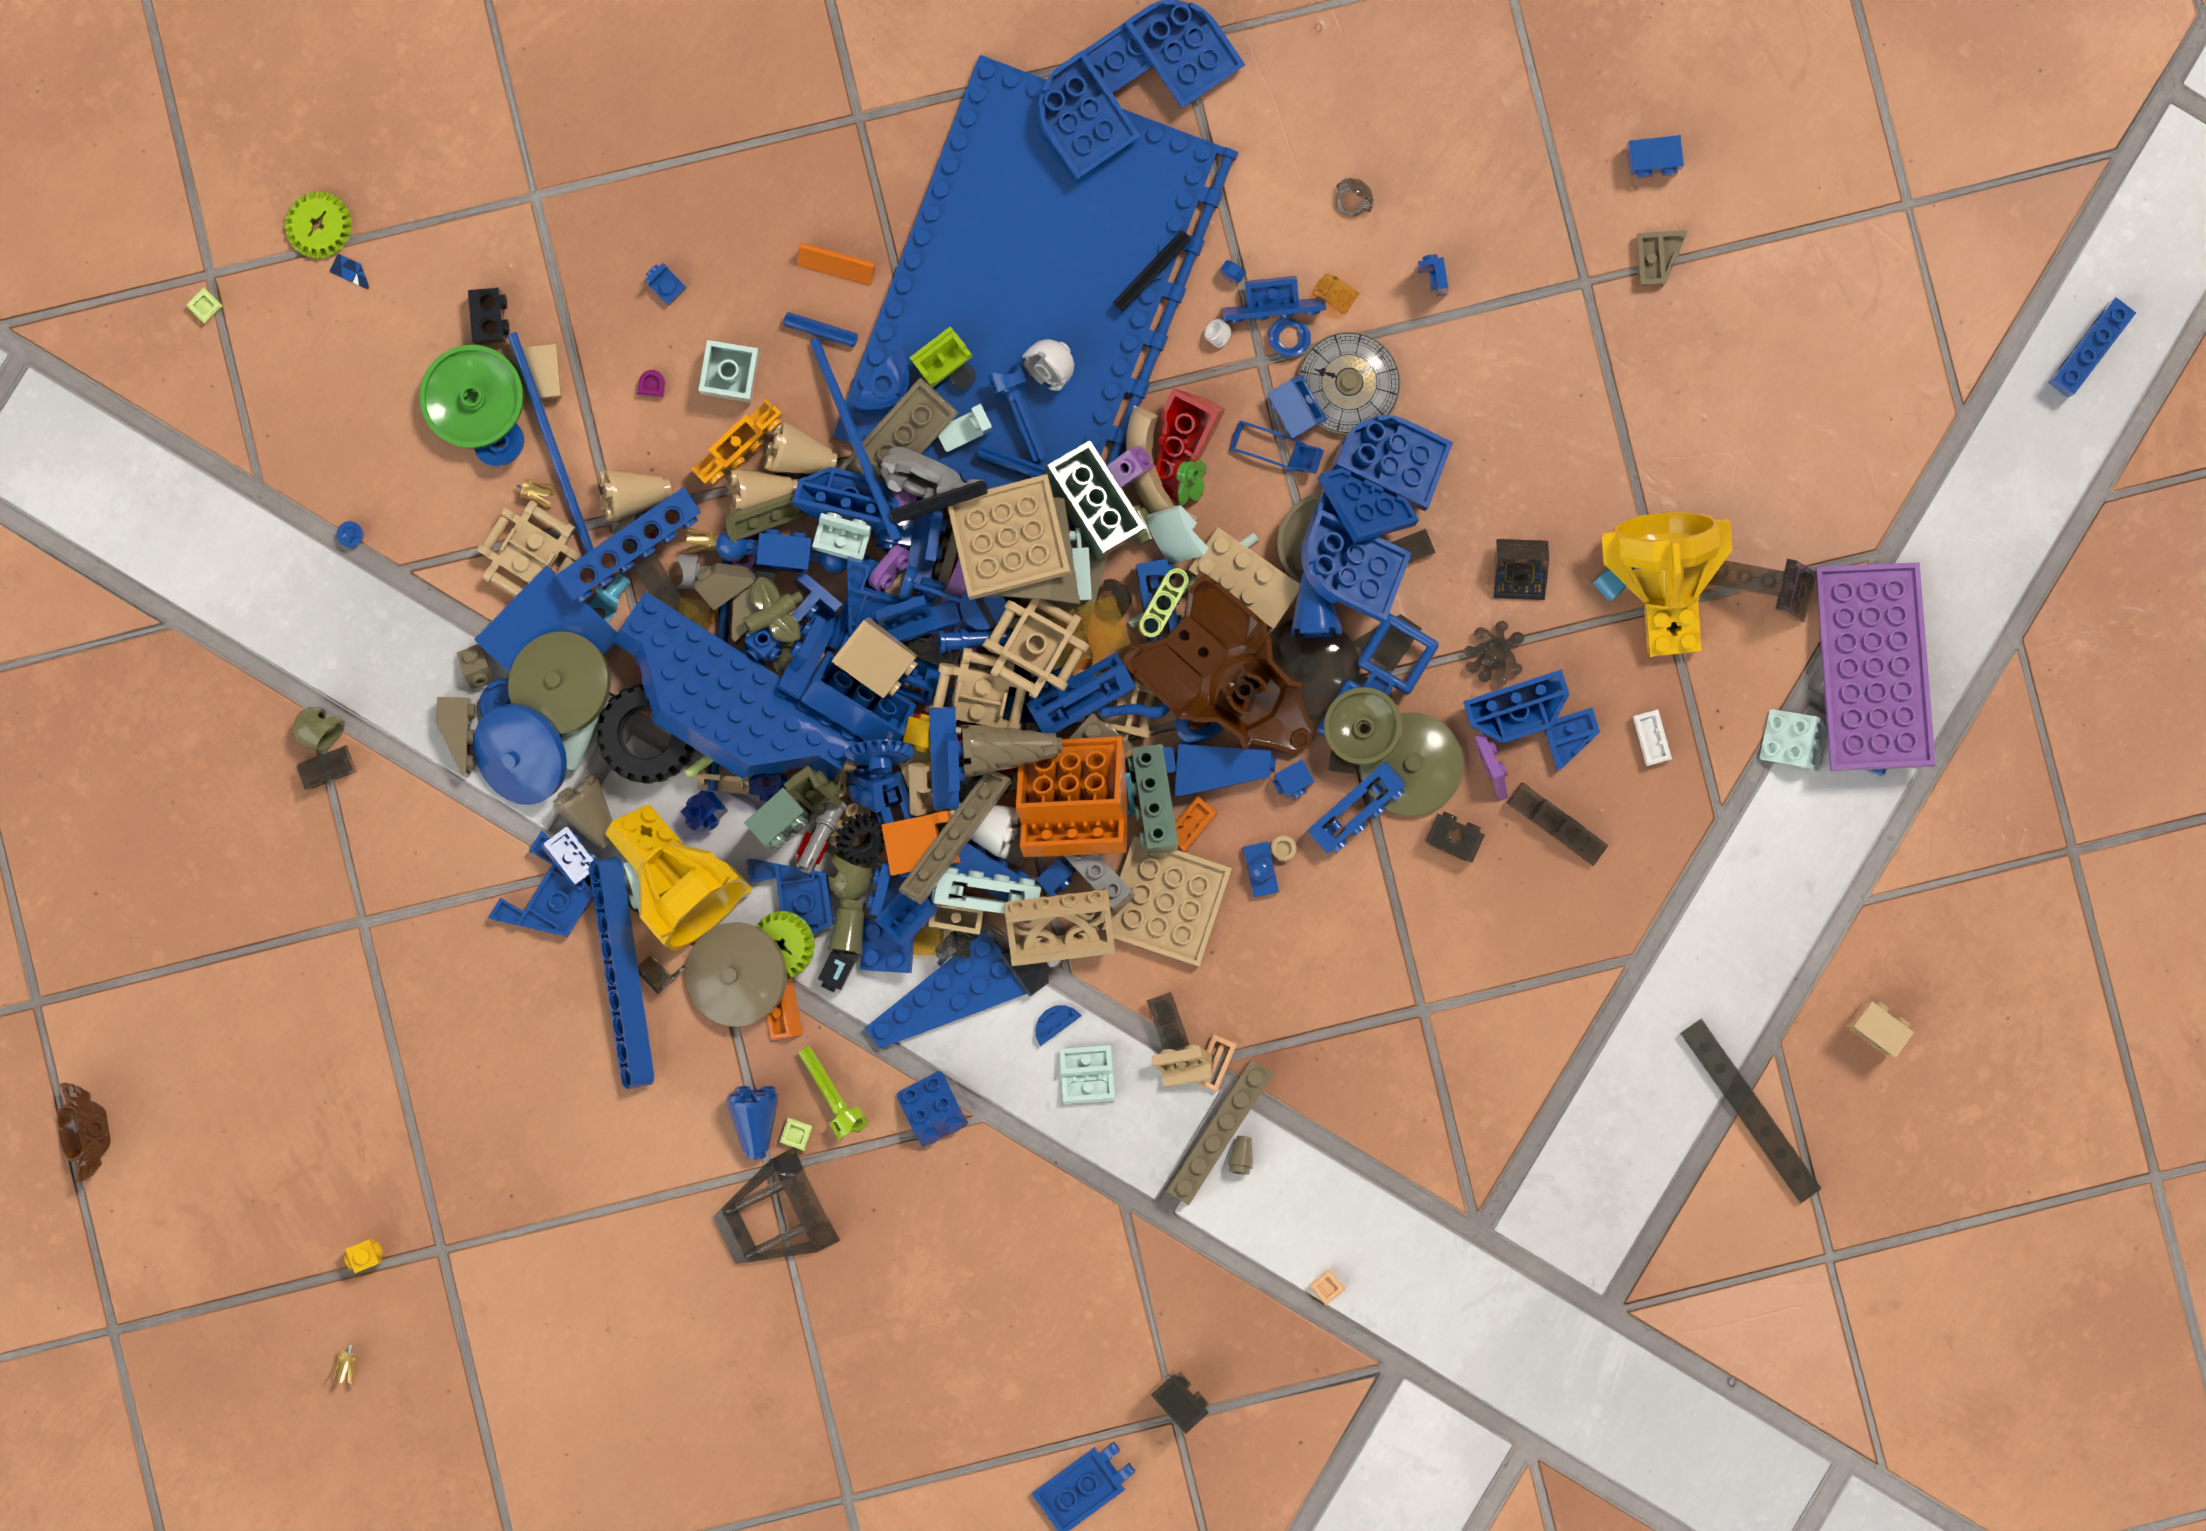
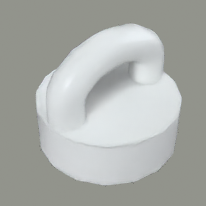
M1222 319L1213 320L1205 329V339L1215 347L1221 348L1229 341L1231 328Z

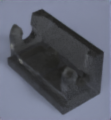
M347 745L297 765L305 790L317 788L357 772Z

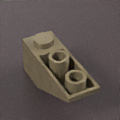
M437 697L436 723L461 774L469 776V771L474 770V755H470V745H473L475 733L474 729H471V719H475L476 713L475 704H471V699L467 697Z

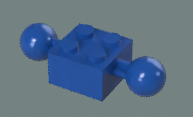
M726 529L719 534L716 540L717 553L724 560L734 562L742 559L746 554L756 555V568L796 573L804 571L807 574L809 561L819 562L825 570L831 573H840L847 569V559L812 550L811 538H806V533L791 532V536L780 535L781 531L765 529V533H759V540L747 539L746 537L731 542Z

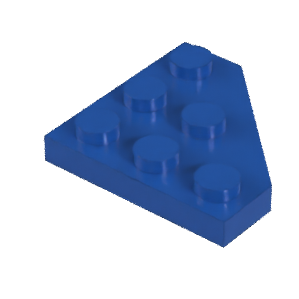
M1344 468L1322 473L1318 477L1319 483L1354 543L1413 527L1419 521L1406 498L1399 495L1396 497L1383 492V487L1366 479L1360 481L1350 476L1351 472Z

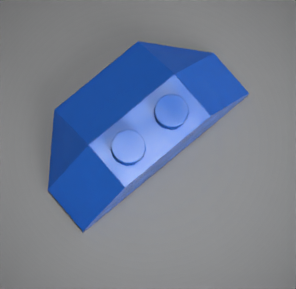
M829 467L798 480L792 504L817 521H819L821 513L827 514L832 512L842 516V519L852 521L853 519H858L866 522L871 527V532L887 529L865 475ZM877 478L890 510L899 507L900 503L893 496L882 479Z
M1561 669L1465 700L1463 705L1471 727L1501 743H1506L1552 728L1569 696V690Z

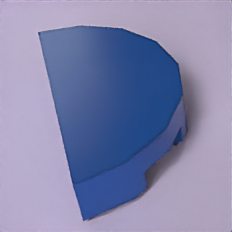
M1066 1005L1053 1006L1045 1010L1036 1024V1038L1039 1045L1041 1046L1082 1015L1074 1008Z

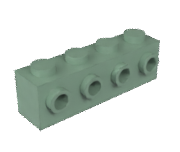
M1157 744L1131 748L1132 756L1127 758L1129 771L1135 772L1136 781L1131 782L1133 797H1139L1140 806L1135 807L1137 822H1143L1144 831L1139 832L1141 847H1147L1148 854L1178 850L1163 745Z

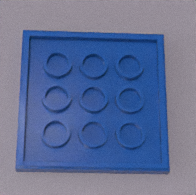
M545 565L474 640L510 673L514 660L520 651L532 640L551 632L578 634L597 646L604 655L615 644L613 641L618 632L585 600L579 602L578 599H575L571 602L553 577L556 573Z

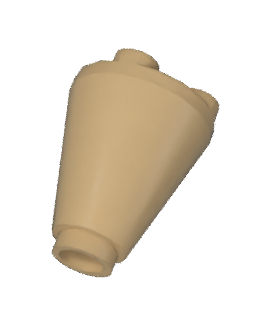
M784 421L772 432V435H774L773 442L768 441L765 448L764 456L766 460L764 469L771 472L814 474L829 467L835 468L838 456L832 452V449Z
M742 468L730 470V479L726 480L727 494L732 495L733 501L730 504V514L795 492L798 484L797 479L791 480L790 477Z
M616 470L599 472L600 486L604 487V495H600L601 509L605 510L607 521H618L647 510L672 495L669 479Z

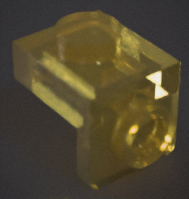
M1325 274L1319 279L1313 292L1314 297L1324 300L1338 312L1345 315L1359 292L1339 277Z
M680 597L679 613L704 628H710V622L715 623L716 609L713 610L705 600Z

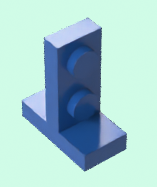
M804 571L796 577L794 584L808 595L791 615L797 620L800 630L802 629L800 625L805 617L810 619L819 609L816 604L820 605L831 616H834L839 611L842 603Z

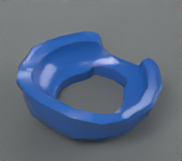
M1280 318L1269 329L1270 345L1281 356L1291 357L1300 355L1310 345L1311 334L1308 326L1304 323L1302 324L1288 318ZM1286 326H1294L1298 329L1299 342L1295 347L1286 348L1280 343L1279 335Z

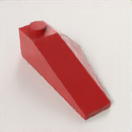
M1174 388L1162 411V427L1158 441V459L1155 467L1162 482V487L1169 497L1177 502L1178 492L1182 483L1177 480L1179 466L1182 462H1197L1200 460L1222 418L1225 408L1204 397Z

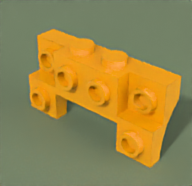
M767 399L749 417L747 415L743 416L708 449L710 453L695 467L692 466L690 468L706 486L710 483L713 485L718 483L724 477L723 471L725 469L729 471L731 468H739L745 462L743 457L750 451L755 453L765 443L763 439L766 437L764 433L767 430L770 432L774 431L782 423L780 420L783 417L782 413Z

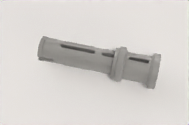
M831 800L825 802L826 806L822 814L817 816L815 820L817 826L796 864V867L800 868L799 870L805 873L812 872L830 833L836 831L838 827L837 822L841 814L847 810L845 803L838 807Z

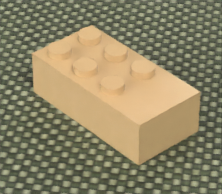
M1219 527L1215 528L1205 543L1209 547L1205 555L1195 558L1186 571L1194 577L1200 572H1205L1259 616L1269 629H1274L1297 596L1300 584Z

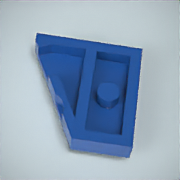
M1593 708L1559 717L1552 728L1544 730L1556 770L1562 769L1600 733Z

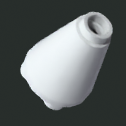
M995 805L970 839L995 856L1006 859L1011 847L1008 843L1010 839H1016L1019 831L1017 824L1020 819L1016 808ZM950 808L952 816L958 808Z

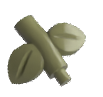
M759 577L752 586L750 595L751 602L758 612L743 618L746 628L753 634L769 627L772 636L779 641L794 642L799 640V624L795 617L789 613L797 609L796 604L803 601L801 593L798 591L791 596L789 593H786L780 597L775 584L765 577Z

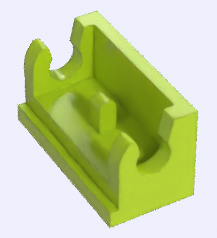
M950 326L909 358L919 373L933 388L973 356Z

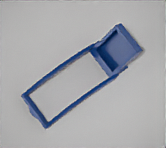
M1240 420L1237 429L1233 433L1230 450L1248 455L1288 470L1312 474L1317 473L1324 450L1321 448L1306 445L1295 438L1292 439V437ZM1243 425L1296 442L1289 465L1286 466L1276 461L1236 449L1235 447Z

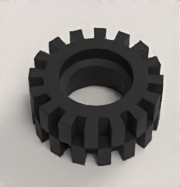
M859 813L855 814L856 819L850 816L848 817V823L845 821L841 823L843 829H837L836 832L840 836H835V840L838 842L836 846L850 862L862 864L863 860L867 864L870 862V857L873 860L877 858L876 852L882 853L883 849L880 846H885L882 827L871 816L869 817L867 814L862 816ZM868 832L867 838L862 844L853 846L858 835Z

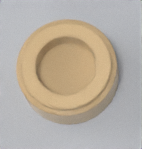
M1283 835L1273 840L1270 850L1276 860L1284 862L1295 856L1297 847L1291 837Z

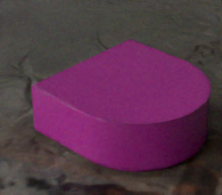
M656 370L645 371L640 376L637 394L664 398L665 379L662 374Z

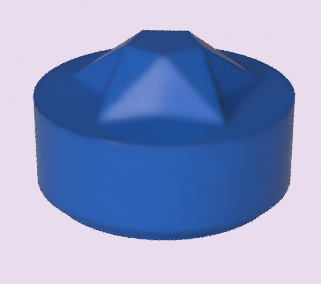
M347 521L339 526L337 539L343 546L354 548L363 541L364 532L357 523Z

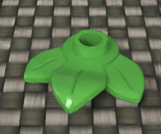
M1201 460L1197 462H1182L1178 468L1177 480L1182 482L1178 492V500L1181 506L1186 503L1188 498L1196 502L1203 495L1204 482L1202 478L1207 473V467Z

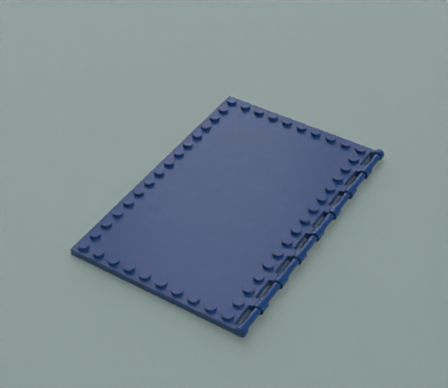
M979 55L849 391L846 405L863 442L897 404L873 410L855 407L854 404L859 399L871 374L893 354L896 348L902 349L909 369L907 393L920 378L926 381L909 357L951 326L973 357L935 385L933 389L959 412L953 420L972 412L971 408L981 404L993 431L950 452L945 451L939 437H937L922 455L953 469L959 474L964 483L970 479L984 480L987 488L991 489L1030 479L1028 476L977 457L979 447L986 445L1032 462L1007 401L1006 393L1002 394L999 392L994 394L987 375L994 372L1006 375L1011 366L1020 363L1026 378V382L1021 383L1018 389L1022 394L1047 456L1033 462L1034 464L1046 468L1050 463L1088 441H1091L1100 457L1106 442L1114 443L1106 466L1121 455L1123 447H1126L1127 429L1133 407H1139L1141 400L1146 397L1150 386L1148 383L1160 351L1164 350L1168 339V329L1178 303H1182L1187 290L1185 288L1196 256H1200L1205 243L1203 240L1214 209L1218 208L1223 196L1221 191L1233 160L1236 161L1239 153L1233 149L1217 145L1123 109L1141 136L1076 180L1050 140L1045 138L1039 125L1037 103L1046 79ZM1216 155H1220L1223 157L1212 188H1208L1205 186ZM1198 202L1205 204L1194 235H1189L1191 241L1182 249L1187 254L1175 284L1168 282L1177 256L1125 311L1118 310L1113 304L1114 300L1181 230L1187 233ZM1163 297L1169 301L1157 331L1150 330L1159 303ZM1050 339L1063 342L1070 348L1075 364L1073 375L1068 383L1059 391L1048 389L1051 385L1046 382L1042 385L1038 383L1024 367L1023 363L1026 361V358H1022L1023 354L1040 340ZM1143 345L1148 346L1150 350L1139 379L1132 378L1131 376ZM879 376L875 381L876 389L880 392L888 391L891 387V380L887 376ZM1125 393H1128L1132 397L1121 426H1114L1113 423ZM839 417L832 437L851 444L841 417ZM1067 515L1069 528L1075 530L1076 527Z

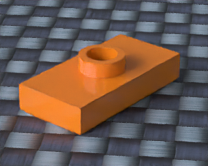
M1198 796L1175 822L1178 847L1185 853L1218 814Z

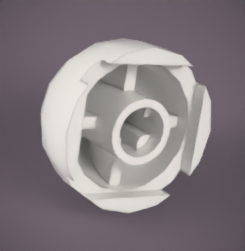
M1050 339L1036 342L1022 357L1026 358L1023 364L1028 373L1041 385L1044 382L1050 384L1051 386L1048 389L1054 391L1061 390L1068 383L1073 375L1075 365L1070 348L1063 342Z

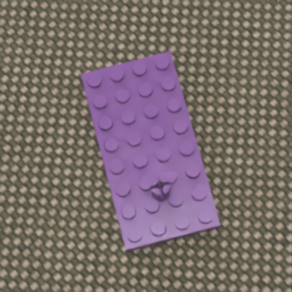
M1920 562L1816 567L1815 576L1830 771L1934 767L1936 761Z

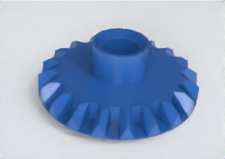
M896 740L863 741L850 745L846 749L848 761L854 764H861L862 766H869V772L872 774H888L892 772V765L905 763L912 759L914 755V747L912 745Z

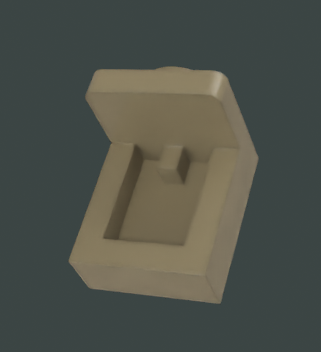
M479 644L456 652L463 675L471 689L483 687L495 681L484 649Z

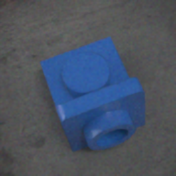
M664 263L660 266L654 265L646 273L647 278L645 282L668 306L687 289Z

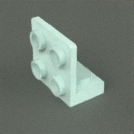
M1771 709L1768 715L1760 759L1799 766L1818 772L1827 733L1826 720L1817 716Z

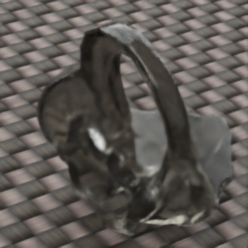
M1346 178L1336 185L1339 191L1336 196V205L1342 214L1354 217L1363 211L1371 212L1374 199L1369 185L1357 178ZM1350 189L1354 194L1363 198L1359 208L1355 211L1346 210L1341 203L1343 194Z
M1105 579L1103 586L1099 588L1094 606L1101 615L1114 616L1116 620H1120L1128 612L1132 602L1128 587L1117 579ZM1104 591H1112L1111 596L1117 605L1111 611L1103 610L1099 605V596Z
M951 931L935 949V954L939 959L937 964L939 966L943 965L951 955L969 959L971 949L968 938L958 934L956 931Z

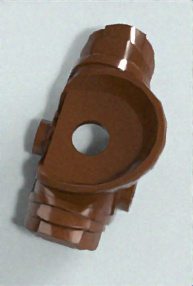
M61 1083V1091L69 1104L60 1106L58 1110L59 1138L66 1159L71 1162L79 1160L76 1182H82L93 1175L102 1165L100 1156L110 1146L111 1138L107 1114L101 1105L90 1100V1092L82 1089L80 1086H75V1084Z

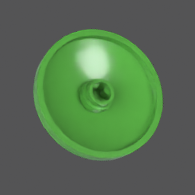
M463 345L444 352L429 366L421 382L420 407L429 427L444 441L461 448H482L500 441L514 428L523 409L524 390L517 370L502 354L485 346Z

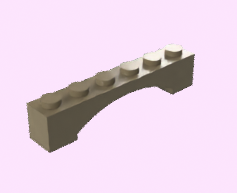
M1250 1059L1204 1134L1166 1190L1168 1193L1189 1206L1273 1073Z

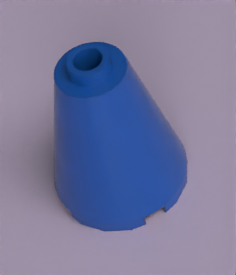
M1302 573L1290 636L1297 637V632L1303 633L1304 638L1333 637V632L1335 631L1338 636H1341L1342 626L1336 602L1332 604L1319 595L1309 583L1305 573Z

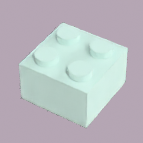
M707 340L698 390L700 394L752 403L760 357L759 349Z

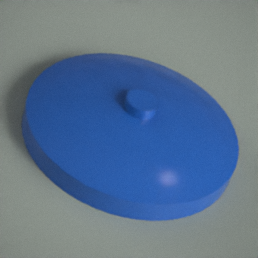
M505 704L487 713L478 723L473 739L475 760L483 778L496 793L517 804L533 805L548 799L559 790L566 776V752L558 732L542 714L525 705Z

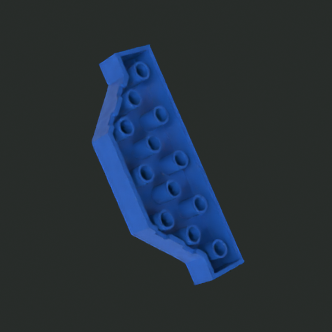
M646 591L621 626L613 643L634 655L637 666H640L644 691L652 709L653 722L742 779L750 778L757 774L783 773L796 768L802 770L809 766L816 772L821 771L828 780L834 781L848 759L846 757V749L850 745L858 743L861 737L854 735L851 731L833 722L825 715L810 708L807 704L800 701L801 698L798 700L777 688L781 677Z

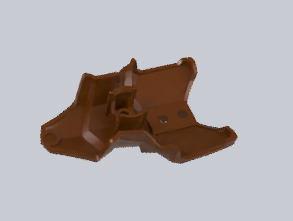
M1200 572L1188 585L1184 618L1168 636L1153 642L1134 645L1122 660L1126 668L1168 706L1180 720L1218 722L1239 737V742L1244 751L1250 744H1255L1295 755L1306 749L1312 742L1316 730L1305 709L1300 691L1305 684L1289 679L1273 661L1271 637L1267 633V624L1205 572ZM1182 630L1188 632L1189 638L1187 640L1179 638V633ZM1201 647H1206L1207 649L1204 655H1198V650Z

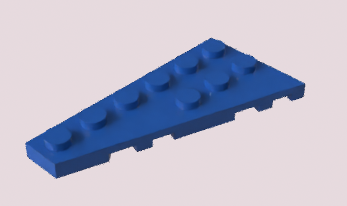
M984 931L864 1029L880 1048L1027 993L999 956L1002 953L1001 949L989 934Z

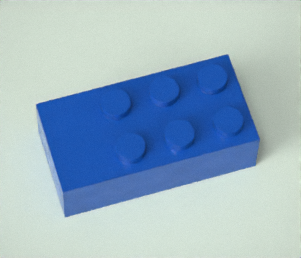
M828 651L816 667L800 701L866 741H899L904 735L908 718L912 716L916 704L898 693H895L893 696L888 694L885 698H882L833 663L832 660L836 655Z

